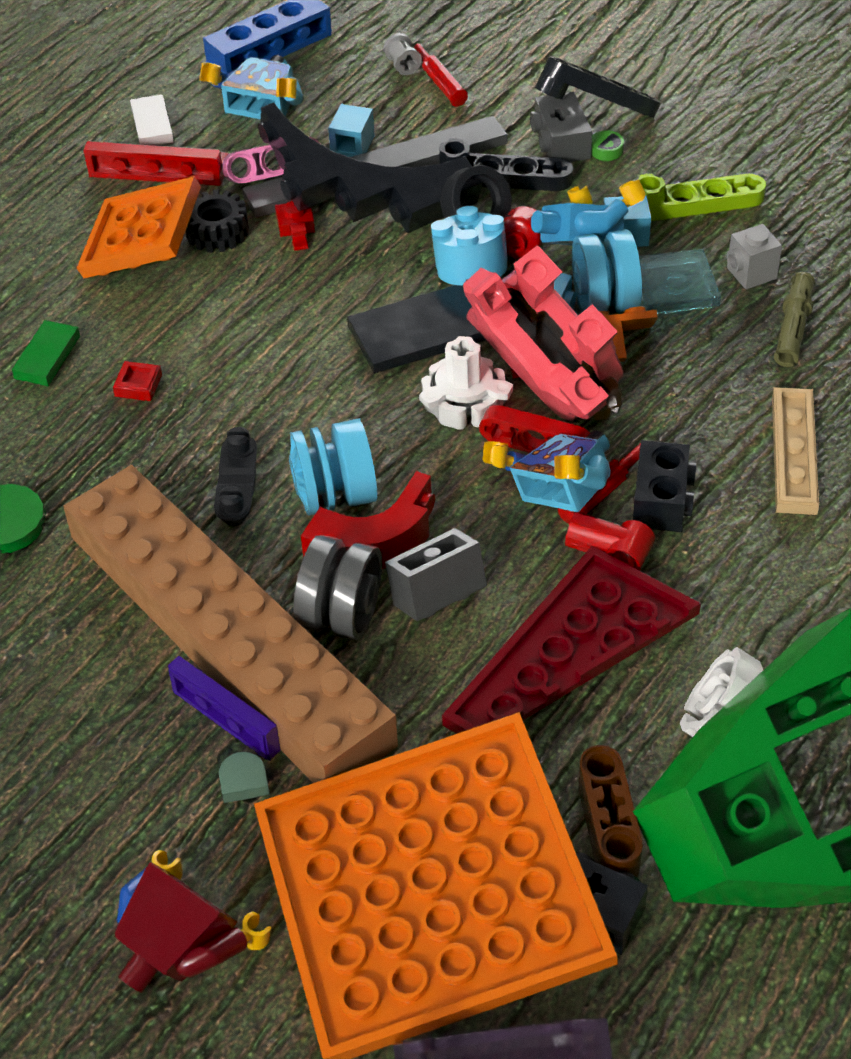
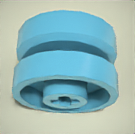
M629 230L608 232L603 243L595 234L576 236L572 245V271L576 298L581 313L592 304L598 311H608L611 305L618 314H622L628 308L640 306L642 300L641 267L632 233Z

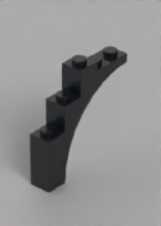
M274 102L261 107V118L258 124L259 135L264 143L270 144L275 152L279 166L284 169L280 186L285 198L289 201L292 200L299 211L335 197L338 207L343 212H347L353 223L389 208L393 219L398 223L400 222L405 231L410 233L444 218L440 200L445 182L457 170L472 167L465 156L442 164L421 167H390L358 161L336 153L309 138L286 118ZM472 179L463 185L460 193L461 207L472 206L478 203L483 186L482 181Z

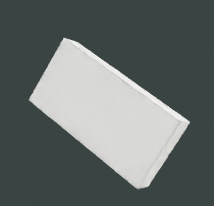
M163 95L130 100L140 145L158 146L173 143V135Z

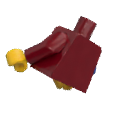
M157 850L152 856V862L120 890L117 915L118 926L114 937L134 953L118 975V978L140 993L144 992L157 971L178 981H183L187 977H195L243 952L246 948L251 950L265 948L270 941L271 927L268 926L259 932L252 931V929L259 925L260 915L256 912H250L244 916L242 929L234 927L238 921L181 881L183 876L181 858L178 857L174 862L167 865V852Z

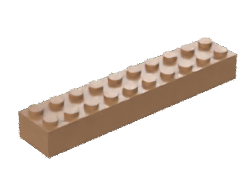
M133 465L128 466L63 505L72 539L207 676L277 725L281 751L313 783L379 761L398 747L396 715Z

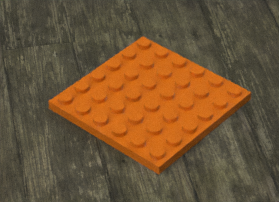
M520 712L254 803L323 1059H353L618 965L617 954Z

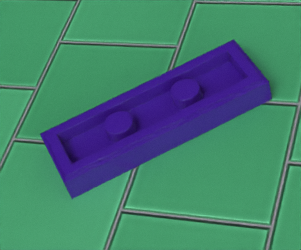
M178 656L168 665L173 693L264 759L270 761L281 751L277 725L182 657Z

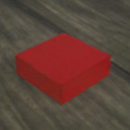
M124 361L113 385L114 396L152 401L162 377L161 366Z

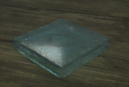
M704 249L639 256L642 277V299L646 311L657 310V314L720 306L721 295Z

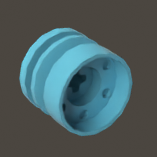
M360 418L332 424L331 443L325 444L318 427L310 428L311 447H307L302 430L290 432L291 449L289 463L296 493L301 499L307 515H314L318 511V495L320 494L326 509L335 510V491L342 490L343 496L350 507L377 501V483L371 450Z

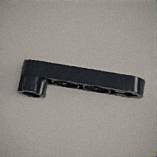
M551 55L548 56L535 86L537 90L553 98L563 100L570 85L651 118H655L662 103L660 100L644 92Z
M458 138L449 139L439 146L440 164L465 156L472 166L484 165L492 167L501 173L509 184L510 189L563 191L568 189L573 182V166L565 159L470 153V145ZM518 171H527V172H530V173H529V174H517L516 172H518Z

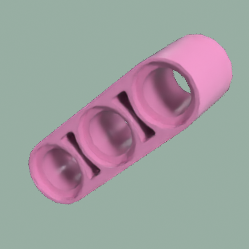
M309 137V138L313 139L314 141L320 143L318 140H316V139H314V138H312V137ZM270 144L230 153L224 158L222 163L224 176L234 183H248L283 175L284 169L278 166L277 169L270 170L266 166L264 158L269 151L273 150ZM238 157L244 159L247 163V172L240 178L236 177L231 171V164Z

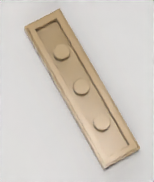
M774 387L772 410L776 513L817 515L819 491L813 389Z

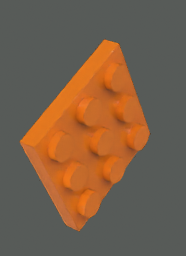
M195 176L104 199L77 265V270L83 278L97 275L105 276L114 271L127 268L134 269L144 264L167 261L176 257L201 189Z

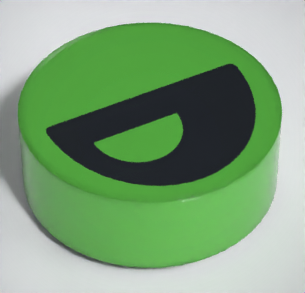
M604 130L592 135L591 155L601 161H613L621 157L624 149V139L619 133Z

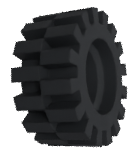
M213 190V195H208L207 191L202 192V198L197 197L186 228V237L189 239V243L192 246L196 244V249L201 251L206 247L207 252L213 253L214 248H219V252H225V246L234 249L237 247L236 242L242 244L245 241L244 236L248 237L249 234L247 209L244 200H240V196L237 194L231 197V192L226 190L223 195L219 193V190Z

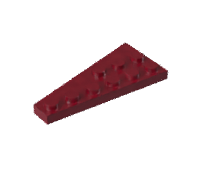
M591 546L442 714V726L458 734L520 712L522 720H525L699 615L701 603Z

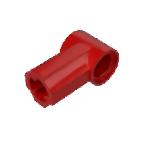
M575 512L570 520L565 536V546L587 552L591 546H594L640 571L656 538L652 529L640 521L627 520L622 525H618L581 512Z

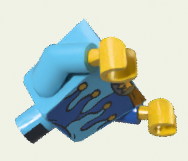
M274 55L270 60L253 57L247 58L237 69L226 74L221 72V66L202 62L199 80L211 82L214 87L222 90L225 113L260 119L261 107L274 102L286 116L290 104L294 106L299 105L303 100L299 82L292 75V67L282 56Z
M597 430L592 431L585 438L565 434L555 435L528 455L515 451L508 452V444L503 442H484L483 462L511 471L522 501L579 512L598 490L606 486L611 471L604 454L610 447L609 441L602 432Z

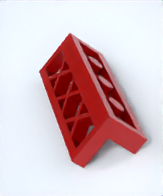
M87 141L83 149L89 177L173 182L195 176L200 185L213 186L222 185L224 179L222 163L229 154L228 152H220V150L92 141Z

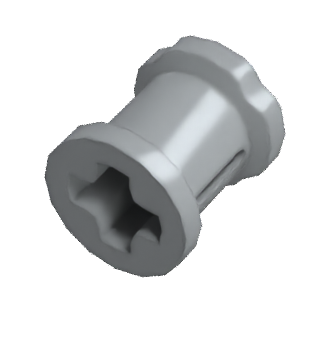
M396 33L385 41L384 53L387 58L393 60L395 69L401 75L413 74L420 67L422 57L415 48H412V43L407 35Z

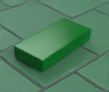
M44 320L12 368L14 379L49 386L80 338L79 328L77 326Z

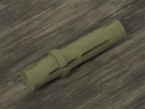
M798 272L795 276H792L789 295L783 301L784 318L774 354L775 362L783 367H792L795 363H798L806 319L812 313L813 301L811 296L815 286V278L807 272Z

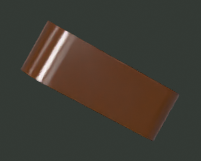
M591 746L583 752L580 758L578 790L594 860L596 863L616 872L626 871L638 878L643 841L637 817L633 814L634 805L622 758L615 749L609 746ZM595 774H603L606 777H597ZM608 804L611 819L613 822H616V825L610 826V817L608 810L606 808H603V806ZM619 853L626 855L628 858L618 859L611 855Z

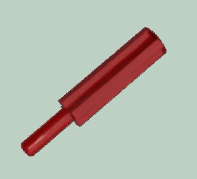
M421 44L414 45L413 48L422 57V68L449 99L450 103L454 107L463 105L468 99L467 91L461 87L435 55H429Z
M640 444L619 462L617 459L609 462L611 471L606 486L598 490L579 512L587 514L627 479L625 475L629 473L628 469L639 460ZM557 508L559 516L564 522L569 524L575 512Z

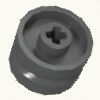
M324 535L315 536L307 548L299 570L294 594V619L308 630L321 632L331 625L335 636L356 641L361 639L372 619L381 584L382 553L379 547L355 543L346 550L342 539Z

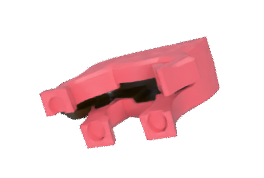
M538 245L515 262V270L504 279H501L497 273H492L483 268H480L463 284L464 294L472 306L467 313L466 319L555 414L562 419L573 422L578 417L587 420L593 417L595 421L601 419L609 420L613 412L619 413L622 406V390L618 382L623 378V370L612 340L618 331L593 304L577 315L554 289V281L562 271Z

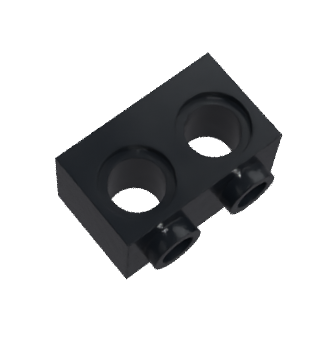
M641 440L633 520L646 524L652 530L682 532L683 517H692L694 492L686 491V486H694L696 462L689 461V444Z

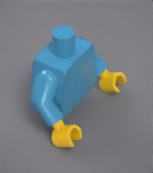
M639 179L631 180L619 187L624 199H615L610 205H594L588 186H584L582 189L576 186L567 192L571 203L543 206L541 211H535L531 218V228L535 233H541L540 239L542 243L573 245V240L576 236L589 234L597 235L603 243L608 232L624 229V216L629 212L628 207L641 202L645 198V191Z

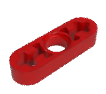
M501 405L490 406L479 424L480 433L488 441L503 442L508 444L509 448L531 453L555 435L565 434L585 438L590 434L588 430L578 425ZM528 430L540 433L545 439L533 437L529 434Z

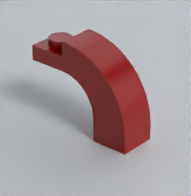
M416 471L398 500L389 509L373 516L351 517L320 507L301 534L303 557L315 536L324 535L342 539L346 550L355 543L379 547L382 553V569H385L386 561L425 543L429 537V516L435 504V494H432L431 476Z

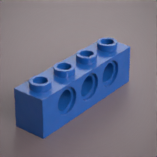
M287 0L203 37L206 62L221 66V72L226 74L237 69L247 58L253 57L270 60L274 55L284 57L332 35L330 7L320 0Z

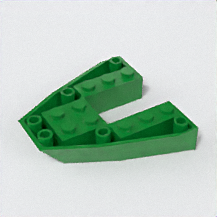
M851 608L804 632L705 723L633 810V814L637 817L640 830L673 902L769 908H791L851 902V823L816 838L774 750L851 716Z

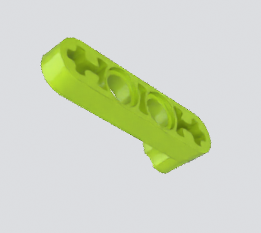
M653 174L639 175V180L647 196L651 221L755 207L760 205L765 197L766 181L756 174H740L665 185L662 177H656ZM710 193H718V194H722L723 196H721V197H714V196H710V195H708V194H710ZM675 198H685V199H689L690 201L680 202V201H676V200H674V199H675Z

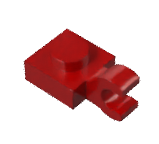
M293 201L274 205L280 237L291 236L294 251L308 249L306 234L315 232L311 207L299 211Z

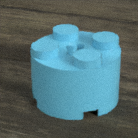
M464 206L456 211L457 215L435 221L431 224L435 264L438 276L442 281L452 285L463 286L466 279H469L480 268L497 273L499 276L506 272L508 255L504 218L502 216L478 212V208L475 206Z

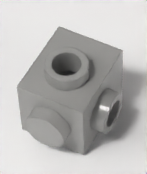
M764 224L731 234L730 247L727 252V269L745 289L775 280L778 276L782 244Z

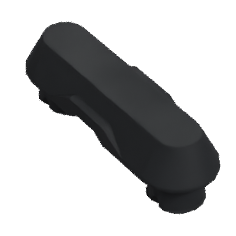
M243 427L230 429L221 447L214 510L217 517L229 526H238L243 523L250 512L255 487L257 444L249 436V431Z

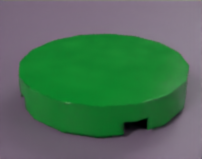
M16 484L0 485V550L2 554L12 553L27 547L40 536L43 530L42 524L46 518L43 503L38 494L26 486Z

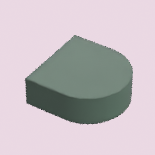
M250 752L234 753L228 756L220 765L219 778L224 803L270 795L265 766L257 755Z

